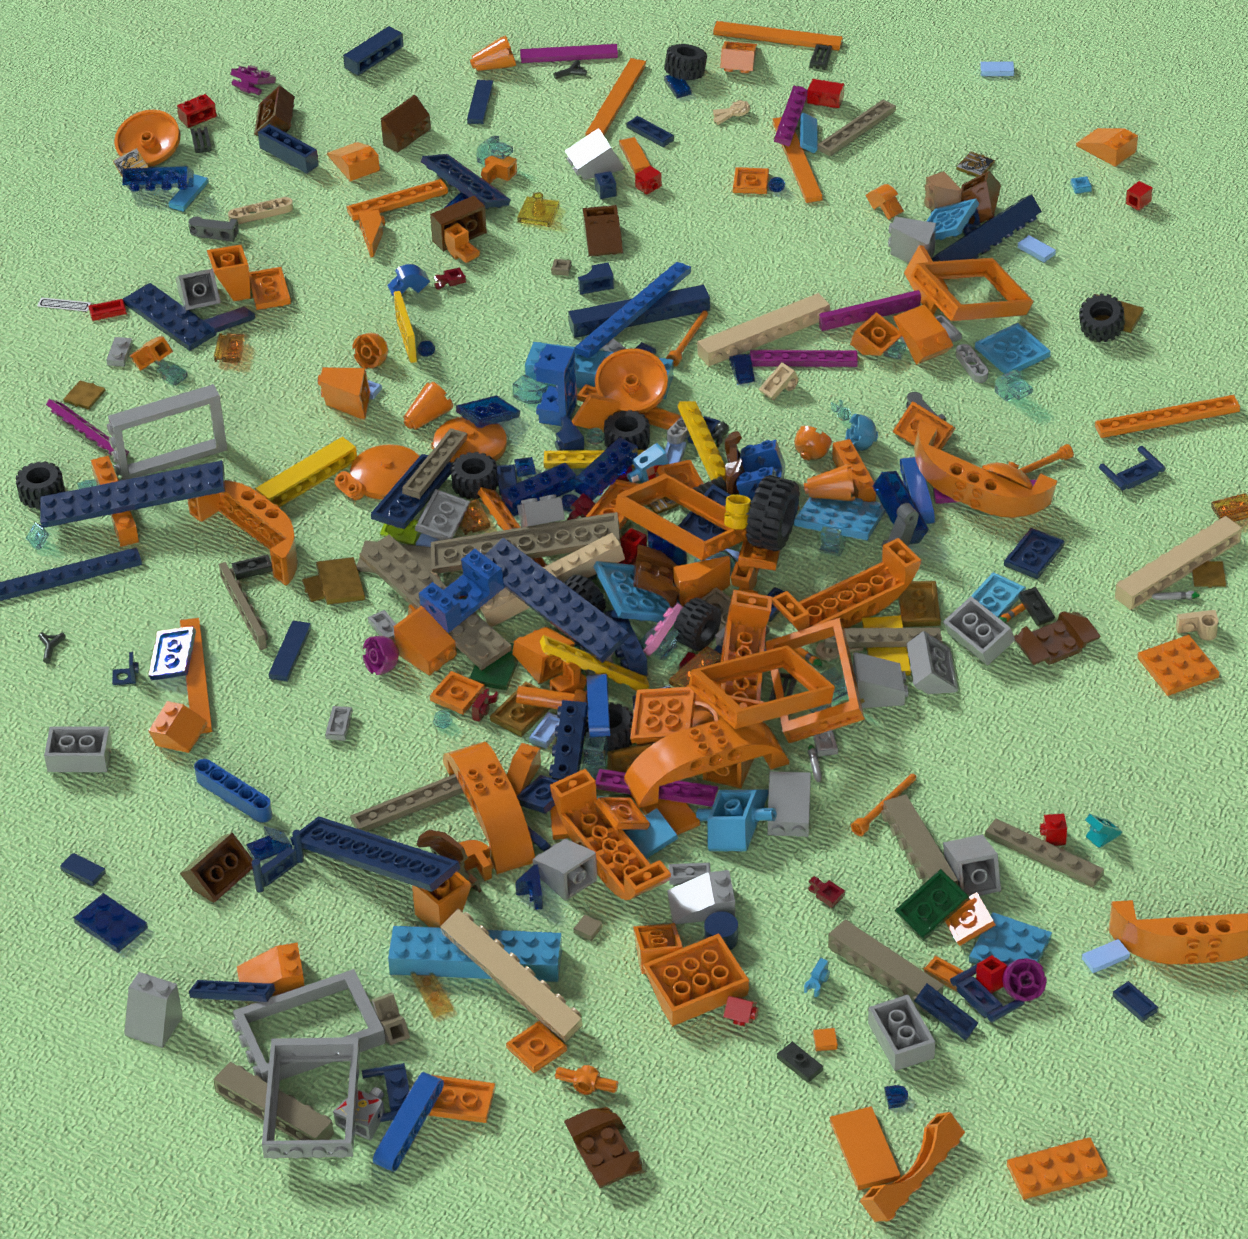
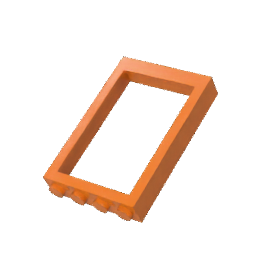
M993 258L917 263L910 276L950 321L1027 315L1034 302ZM984 276L1007 301L961 305L939 280Z
M667 474L660 475L617 495L614 511L700 560H704L747 540L746 528L732 529L724 525L726 512L724 506ZM666 496L721 527L726 532L703 541L644 506Z
M840 618L765 642L766 650L786 645L791 649H796L833 636L836 637L849 702L789 720L788 715L780 717L782 730L788 743L865 720L846 632ZM779 668L771 670L776 699L784 698Z
M788 645L691 670L688 686L734 729L832 703L835 689L833 684ZM783 667L809 691L741 708L717 684Z

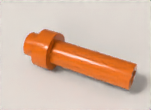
M518 686L516 703L558 709V706H562V700L586 702L588 706L587 691L576 689L575 694Z

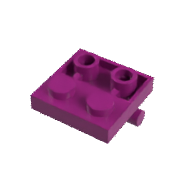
M251 65L231 69L230 74L241 79V82L233 79L231 82L232 86L238 87L246 93H254L256 95H260L262 90L254 87V84L275 83L276 76L270 75L271 72L266 70L259 71L257 67Z

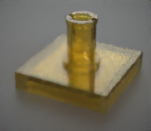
M540 192L533 193L532 197H526L518 214L517 221L518 223L551 227L560 207V201L543 199V194Z

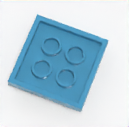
M977 199L935 208L927 219V222L936 223L935 240H943L946 237L960 235L979 205Z
M1019 323L975 342V349L1007 377L1051 355V351Z
M992 912L991 917L996 925L980 935L969 956V962L974 964L983 961L991 955L1007 966L1013 961L1023 958H1029L1039 963L1052 937V932Z

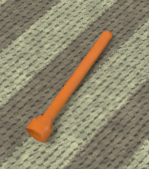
M702 311L677 349L670 351L666 359L673 360V366H678L681 362L682 352L707 318V311Z
M1065 444L1056 453L1019 470L1027 474L1059 459L1068 460L1073 458V450L1069 444Z
M913 773L910 774L864 818H857L851 824L853 833L857 836H863L869 830V824L883 810L884 801L900 796L916 781L917 776Z

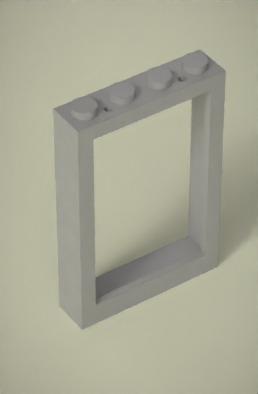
M214 384L108 416L109 424H107V429L112 436L109 438L112 449L114 448L111 454L114 462H116L114 470L116 475H120L122 480L145 476L227 450L220 395ZM209 404L214 439L129 465L127 464L122 430Z
M354 969L271 997L268 1002H257L233 1010L234 1020H231L235 1033L239 1032L240 1034L238 1038L241 1047H246L247 1049L245 1053L249 1064H254V1067H252L254 1075H258L267 1083L269 1063H266L248 1023L346 989L350 990L368 1028L345 1037H359L360 1052L386 1044L384 1029ZM281 1062L280 1080L331 1062Z
M359 1037L271 1039L262 1136L264 1158L353 1157L360 1064ZM350 1061L345 1140L274 1141L281 1062Z

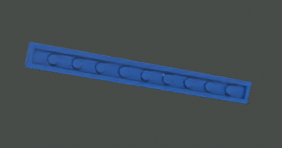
M680 262L674 263L575 346V353L591 358L691 273V266Z

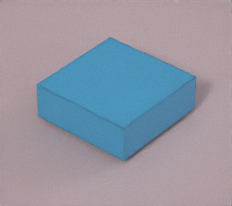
M1087 176L1071 179L1070 184L1075 194L1092 191V186Z

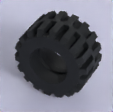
M689 44L671 45L667 49L664 70L670 76L682 80L702 78L705 73L707 53L703 49Z
M1100 293V296L1092 295V298L1088 297L1086 302L1081 304L1079 319L1084 336L1086 338L1089 337V340L1092 341L1095 339L1096 342H1101L1102 340L1108 342L1109 339L1114 340L1115 336L1121 334V331L1124 330L1125 316L1124 307H1122V303L1118 301V298L1115 296L1112 298L1110 294L1104 296V293ZM1100 315H1106L1110 317L1109 319L1103 321H1098L1094 319Z
M622 410L608 416V419L604 422V444L607 450H647L648 445H650V424L645 415L639 414L637 411Z
M469 452L466 455H460V458H456L451 464V479L454 492L462 498H474V500L480 498L478 491L481 487L496 490L498 486L496 461L490 455L486 456L485 453Z
M46 461L30 463L28 466L22 467V470H19L18 475H16L19 499L25 506L29 505V508L36 507V509H40V497L65 492L62 472L53 463Z
M572 575L564 582L565 585L601 612L605 610L606 602L603 594L595 583L582 575Z
M700 598L691 599L684 605L676 618L673 629L674 639L694 651H702L712 642L719 630L722 616L720 609Z
M609 702L610 736L590 738L587 714L586 743L589 744L591 749L594 748V751L597 753L602 752V754L606 755L608 751L627 748L633 744L630 739L633 713L629 711L628 707H622V704Z

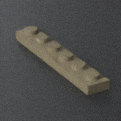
M884 99L820 142L817 145L818 150L828 156H832L894 113L896 106Z
M450 428L403 486L402 494L420 499L467 440V433Z
M226 562L218 564L220 578L259 650L266 649L267 632L265 628H261L262 625L259 617H255L252 604H248V597L245 592H242L239 580H235L233 569H229Z
M844 628L849 648L907 647V643L923 631L942 642L940 628ZM835 636L824 639L825 648H838Z
M454 774L350 815V819L355 828L369 831L464 792Z
M995 819L985 831V837L1093 888L1104 875L1103 868L999 819Z

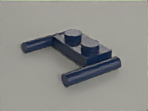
M1140 446L1137 451L1147 459L1146 461L1117 473V475L1104 463L1100 464L1099 470L1123 491L1126 488L1131 489L1157 477L1159 472L1162 473L1166 470V467L1144 446Z
M299 830L292 832L294 849L288 847L262 867L258 859L252 861L256 892H263L264 887L277 880L296 866L297 863L304 862L301 832Z
M977 964L950 979L951 984L957 986L956 991L984 1018L988 1017L991 1023L1024 1005V1001L1014 1000L1002 1006L974 977Z
M405 1063L361 1070L363 1079L385 1076L391 1112L383 1113L382 1116L378 1114V1118L381 1117L380 1122L394 1120L410 1092Z

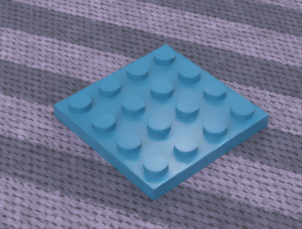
M809 498L796 516L794 526L868 541L885 514L886 505H881V503L875 501L866 502L860 498H855V501Z
M595 562L593 567L619 618L640 621H664L665 617L663 615L670 607L668 601L658 594L633 587L634 565Z

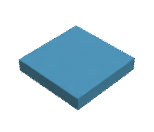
M657 808L645 815L650 823L647 830L623 829L646 859L678 839L677 834Z

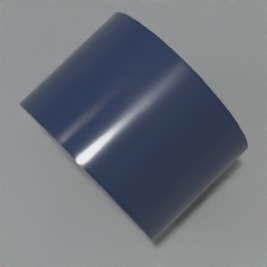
M728 912L710 914L704 922V939L720 934L729 950L735 948L738 943V921L735 916Z

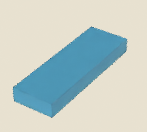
M802 113L800 116V147L815 154L818 150L817 119Z
M193 174L170 200L169 208L184 212L209 183L208 178Z

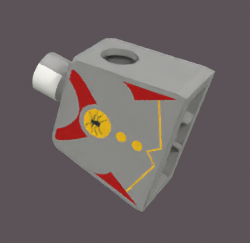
M374 1087L369 1094L361 1090L357 1092L355 1134L370 1141L381 1123V1117L378 1118V1114L382 1116L385 1113L384 1104L381 1100L384 1093L377 1087ZM348 1098L333 1111L335 1124L343 1129H346Z

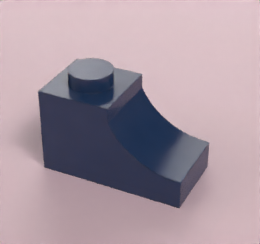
M609 262L592 265L589 273L578 277V291L580 295L614 289V275Z
M568 415L562 417V429L556 433V450H584L583 435L573 425Z

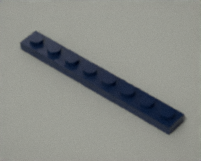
M136 547L0 582V601L140 566L142 561Z

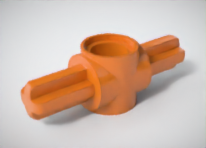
M584 1065L576 1071L559 1067L555 1073L556 1079L573 1083L576 1091L584 1095L596 1092L597 1089L615 1093L619 1086V1082L616 1080L600 1077L599 1071L590 1065Z

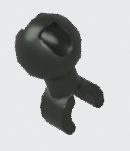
M723 421L716 424V433L711 435L713 440L717 439V448L723 441L722 436L729 432V425Z

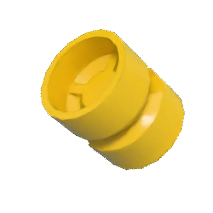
M730 495L726 498L725 526L732 529H745L747 527L749 517L747 513H749L751 505L750 498L743 495Z

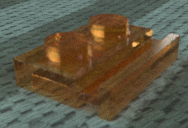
M219 333L214 353V362L222 360V362L240 363L246 340L245 334H227V336H223L222 333Z
M1243 493L1211 502V508L1218 519H1222L1225 516L1233 522L1247 519L1248 495Z
M478 499L470 501V506L460 523L464 535H467V532L470 531L474 533L490 528V521Z

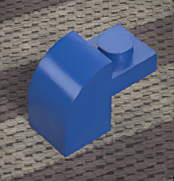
M406 264L395 270L397 276L387 286L392 296H394L395 291H400L402 294L409 287L419 293L430 283V280L423 269L413 264Z

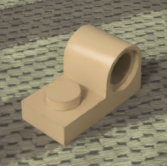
M781 363L762 384L759 391L774 401L784 388L791 391L797 386L798 376L793 369Z
M1216 610L1177 614V633L1197 631L1199 637L1203 640L1210 641L1215 639L1219 623Z

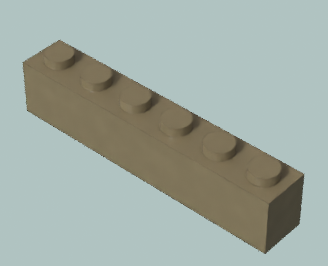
M905 794L884 801L883 810L881 811L882 818L885 822H888L892 835L897 837L900 849L906 852L908 862L914 866L918 879H922L923 883H925L937 871L942 869L958 885V879L908 796Z
M846 919L829 933L828 947L832 952L839 954L850 964L860 968L866 975H870L878 980L881 985L888 987L899 997L909 995L917 1009L927 1013L925 1009L914 1002L926 983L943 995L944 985Z
M229 1062L213 1079L216 1093L264 1120L267 1083L258 1075L254 1076L247 1072L244 1067ZM279 1089L276 1117L277 1129L296 1140H329L334 1135L332 1120L327 1115H321L314 1111L311 1106L302 1104L294 1096L287 1095Z

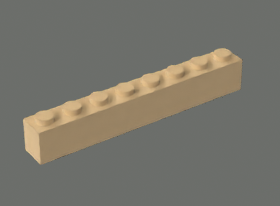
M819 293L697 341L698 356L710 367L819 323V314L830 311V304Z
M1226 516L1215 521L1206 529H1202L1198 534L1189 537L1185 542L1162 554L1153 562L1146 564L1145 567L1133 572L1124 580H1120L1115 587V599L1130 610L1136 608L1152 598L1153 594L1160 593L1190 574L1193 569L1204 562L1214 559L1239 543L1242 527Z
M610 533L543 568L564 583L572 575H582L589 578L597 574L593 567L596 561L619 563L625 557L620 543L614 534ZM504 588L481 606L479 611L483 620L491 627H494L530 607Z
M457 909L440 926L442 934L564 1043L583 1026L582 1015L574 1007L570 1009L565 1004L566 1000L557 993L555 995L550 991L551 987L544 980L539 981L534 977L535 973L528 966L524 968L519 963L520 960L512 952L510 954L504 950V945L498 939L493 940L489 937V932L482 925L478 927L469 913H462Z

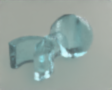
M839 400V405L831 402V410L838 412L837 416L841 421L851 418V410L843 406L842 400Z

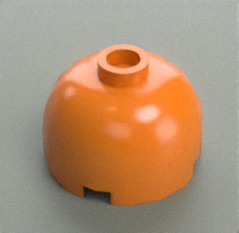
M371 332L359 335L352 345V349L355 348V360L365 369L380 366L388 355L387 342L376 333Z
M801 426L796 433L794 445L804 460H817L828 453L832 444L831 438L823 431L821 434L815 432L817 428Z

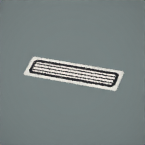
M41 298L37 306L88 311V306L91 302Z

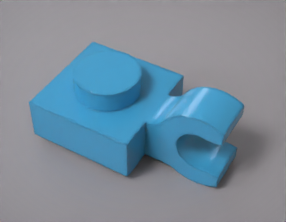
M819 959L811 972V978L804 984V993L813 988L815 989L814 996L818 997L820 995L821 985L823 982H827L830 975L828 960Z

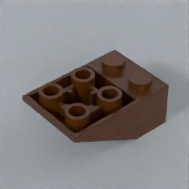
M990 171L962 184L961 202L977 199L979 205L976 209H978L980 223L994 217L1001 184ZM972 215L969 219V224H973L975 222L974 215Z
M617 205L582 208L588 255L600 256L623 253Z

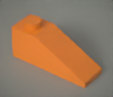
M379 210L358 213L360 229L370 258L375 255L383 235V226H385L384 216L380 215Z
M521 743L507 772V777L516 796L531 783L541 766L540 748Z

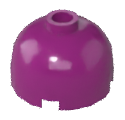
M373 636L365 640L363 649L366 648V655H363V660L371 674L374 672L376 675L386 674L396 667L399 649L393 640L386 636Z
M1023 958L1017 959L1007 966L1003 973L1002 981L1005 991L1013 999L1030 1001L1038 998L1044 992L1047 977L1041 964L1035 960Z

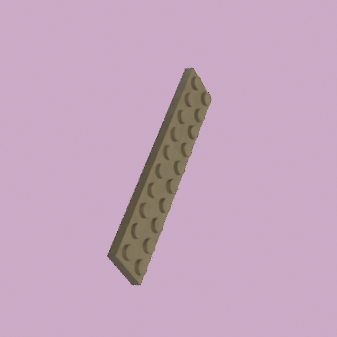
M618 513L431 542L432 572L439 574L463 570L461 563L463 557L473 549H477L485 555L502 538H505L531 559L575 552L610 533L614 534L621 545Z
M387 535L359 553L360 559L415 609L421 606L419 592L433 582L443 590L447 587L390 535ZM475 612L448 633L455 640L456 647L481 670L512 650L511 644Z

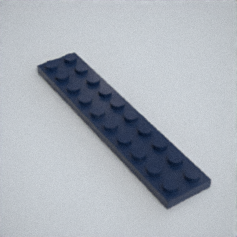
M223 461L40 497V524L42 528L225 492Z
M502 538L485 554L488 559L502 568L504 588L603 663L630 637L628 631L505 538Z
M320 816L300 830L303 849L431 892L461 869L458 861ZM292 836V837L290 838V840H291L292 845H294L293 836Z

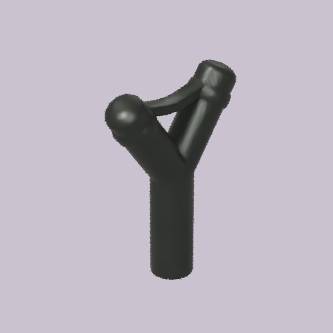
M576 60L568 69L555 72L553 76L555 79L571 74L586 76L587 70L582 69L580 61Z
M42 632L38 635L40 641L46 647L43 656L44 663H50L53 648L66 638L63 632L58 635H46Z

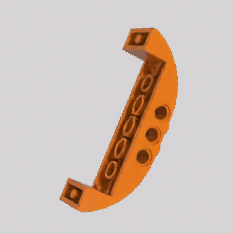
M920 420L914 444L916 463L924 478L941 493L957 502L969 505L973 509H978L990 515L1008 518L1035 514L1051 504L1057 480L1040 473L1032 490L935 448L934 442L937 427Z
M225 480V492L187 499L189 513L200 522H203L219 511L270 549L273 577L285 586L291 582L298 564L294 528L289 517L278 505H274L266 496H262L251 487Z
M897 538L883 545L881 563L798 602L786 591L773 597L772 604L798 631L840 618L844 628H849L861 622L862 618H869L893 603L906 590L921 565V559Z
M733 590L726 622L721 662L764 651L766 626L772 606L771 596ZM762 673L718 685L741 708L764 703V701H760Z
M720 719L673 733L652 744L634 760L627 770L624 780L638 807L642 808L658 803L659 786L761 756L764 757L770 769L788 765L789 759L772 730L764 722L734 729L726 720Z
M481 742L445 753L443 755V764L449 776L456 775L489 843L490 859L496 873L500 874L532 864L535 854L523 811L513 787L491 746L486 742Z
M586 769L550 784L556 809L572 842L596 853L597 875L616 896L624 900H631L670 880L671 873L661 860L650 864L622 829H615L596 804L598 800L596 797V781Z
M1133 900L1111 902L1109 933L1115 940L1119 939L1129 952L1143 959L1164 964H1195L1233 961L1248 956V913L1137 920Z

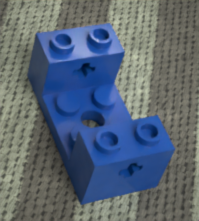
M546 344L544 351L540 352L538 363L534 365V373L536 374L537 382L555 384L556 387L548 386L546 393L542 394L541 404L537 405L536 414L539 415V423L561 426V418L568 415L571 419L577 406L575 349Z
M766 440L761 444L747 445L741 449L740 459L742 458L745 472L737 477L736 486L740 495L750 498L751 505L755 491L765 476L773 475L784 478L786 464L777 440Z
M473 549L461 559L463 575L444 590L432 582L419 592L420 605L448 633L504 589L502 568L477 549ZM460 596H467L465 600L458 599Z

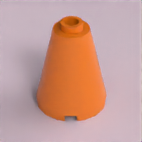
M506 35L472 55L470 60L472 68H476L477 71L516 66Z
M427 382L403 416V422L407 428L416 430L453 409L452 400H447L444 396L447 393L438 384Z
M846 464L808 478L807 483H804L805 494H809V498L855 501V497H851V494H854L852 471L847 470L851 468V464Z

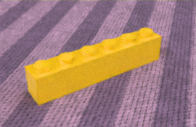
M340 437L259 485L255 490L262 496H266L274 505L276 504L281 507L351 465L357 457L356 446L344 437Z

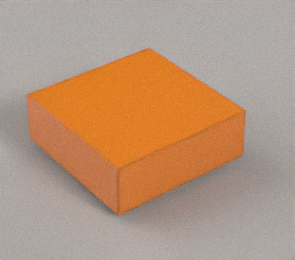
M835 1028L813 1030L816 1051L837 1050Z

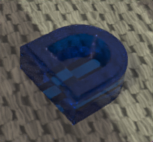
M893 1085L884 1087L888 1109L902 1107L908 1102V1091L903 1086Z

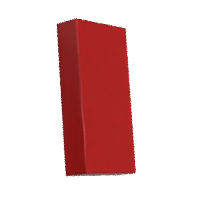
M123 299L88 306L92 321L127 314Z

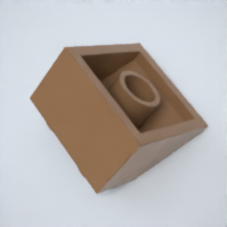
M944 171L926 177L924 204L932 212L935 208L961 202L962 189Z

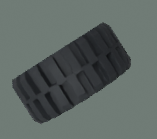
M773 475L765 476L760 481L752 500L746 527L747 541L751 545L775 552L782 550L786 545L792 532L799 505L800 492L799 486L795 481Z

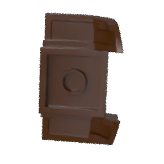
M738 431L730 433L725 439V452L728 464H725L727 492L730 495H740L736 486L737 477L745 472L737 446L742 439Z
M638 544L634 565L633 587L658 594L668 601L670 607H675L680 589L673 586L674 567L678 565L662 551Z
M1064 611L1059 613L1056 622L1035 631H1031L1025 626L1018 635L1014 636V643L1021 648L1033 665L1045 661L1049 666L1081 653L1087 643L1097 640L1101 636L1088 618L1078 612L1069 613Z
M430 829L418 837L417 846L419 848L430 847L432 853L458 861L461 869L457 872L471 883V888L479 893L482 891L478 880L463 867L465 865L464 861L468 857L462 845L447 833Z
M610 1108L589 1109L564 1121L593 1180L595 1179L599 1189L625 1177L647 1172L645 1160L641 1157L639 1151L630 1152L618 1129H625L627 1127L623 1124L621 1118Z

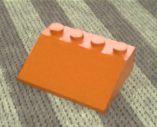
M720 934L643 964L661 1009L672 1027L727 1004L728 996L742 998L748 995L749 979Z

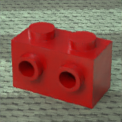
M812 79L807 90V103L816 106L840 108L844 98V83Z
M206 94L199 95L177 105L178 118L187 128L217 117L215 103Z

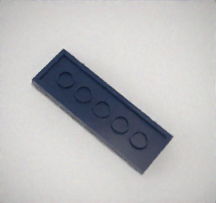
M449 154L422 156L421 163L427 166V169L435 172L438 177L446 180L449 185L454 186L466 196H475L485 205V209L509 206L510 198Z
M151 283L123 298L124 305L188 351L193 350L217 335V333H212L203 326L201 318L190 310H186L184 306Z
M421 454L371 512V519L405 529L430 500L435 489L438 490L451 475L452 462H448L420 499L402 494V488L428 457V455Z

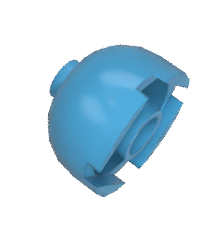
M855 413L849 421L852 425L851 429L847 428L845 440L850 439L856 451H864L871 447L873 442L877 441L878 431H876V426L872 419Z

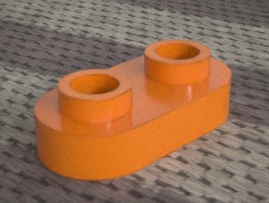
M343 471L335 478L336 487L352 500H360L364 496L365 486L350 473Z

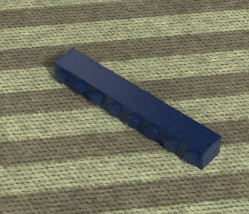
M1030 194L957 240L931 259L933 262L977 259L980 252L984 254L991 249V245L996 246L1000 244L1003 237L1006 239L1012 236L1015 229L1018 231L1024 228L1026 222L1031 223L1036 220V215L1042 211L1033 195Z
M704 285L669 291L627 327L702 313V311H710V296ZM631 299L568 311L569 327L574 338L590 335Z

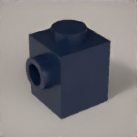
M611 171L594 174L595 189L600 200L616 197V181Z

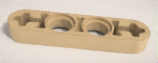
M282 197L232 209L228 212L229 222L231 219H238V224L291 212L293 210L292 199Z

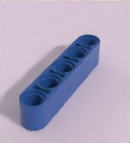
M915 457L900 458V471L909 504L919 514L916 525L935 523L934 509L927 483L918 468Z
M607 674L588 675L587 697L590 738L610 736Z
M200 759L195 763V775L199 785L257 822L265 823L271 820V801L267 796L208 759Z
M425 1072L418 1076L374 1153L373 1163L392 1172L398 1169L440 1096L444 1080Z

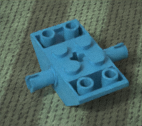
M719 790L712 809L698 808L696 818L700 821L708 822V850L747 851L757 823L759 821L776 820V809L764 808L769 790Z

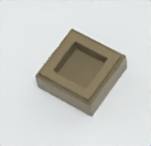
M554 259L551 273L553 275L569 276L572 260Z
M584 915L573 930L575 934L592 941L603 926L602 922Z

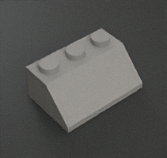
M925 631L907 643L913 684L918 690H922L927 694L953 693L958 691L951 649Z

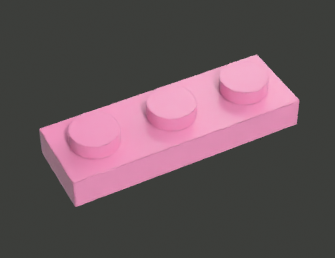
M680 604L673 608L669 607L663 615L665 617L664 621H660L654 628L656 633L654 635L651 634L646 640L645 644L647 646L643 652L648 656L659 647L676 621L679 612L683 608Z

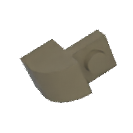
M391 992L372 999L375 1013L384 1029L385 1041L389 1045H393L409 1039L407 1025L404 1017L399 1014L394 994Z

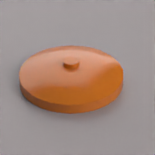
M144 110L133 114L120 125L115 134V149L120 157L124 153L137 148L147 166L151 167L164 162L176 151L180 143L181 133L176 120L170 114L161 110Z
M623 349L612 353L599 365L595 375V387L598 396L620 402L621 406L617 412L632 410V412L637 411L641 414L653 409L662 401L668 388V376L664 364L654 354L642 349Z
M476 415L460 416L445 422L437 429L433 439L435 448L450 428L467 433V440L449 462H454L456 458H460V455H466L469 452L485 453L486 456L490 455L492 459L497 461L502 457L507 447V437L503 427L490 418Z
M400 445L375 446L365 450L355 458L351 465L350 474L365 486V496L382 500L419 458V455L412 449Z

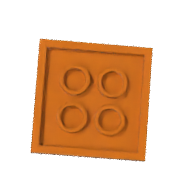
M1189 634L1138 652V660L1167 696L1219 678L1220 672Z
M689 687L637 690L630 736L631 742H657L673 733L692 728L696 693Z

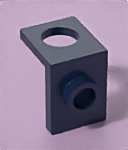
M978 209L973 214L975 222L973 224L967 223L963 228L962 233L964 235H967L981 225Z
M129 652V668L113 670V685L136 684L139 662H135L133 652ZM120 674L128 675L124 680L117 679V676Z

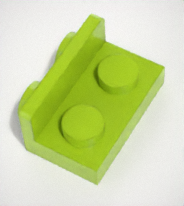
M413 519L405 529L384 523L380 535L382 537L390 535L398 542L416 545L421 532L415 531L418 520Z

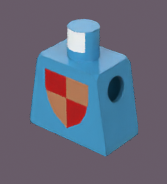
M658 443L654 444L634 458L635 470L628 473L627 477L633 483L637 481L644 483L658 477V467L669 464L666 452Z

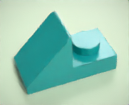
M1090 813L1085 819L1091 825L1086 838L1098 848L1114 840L1123 832L1108 819Z

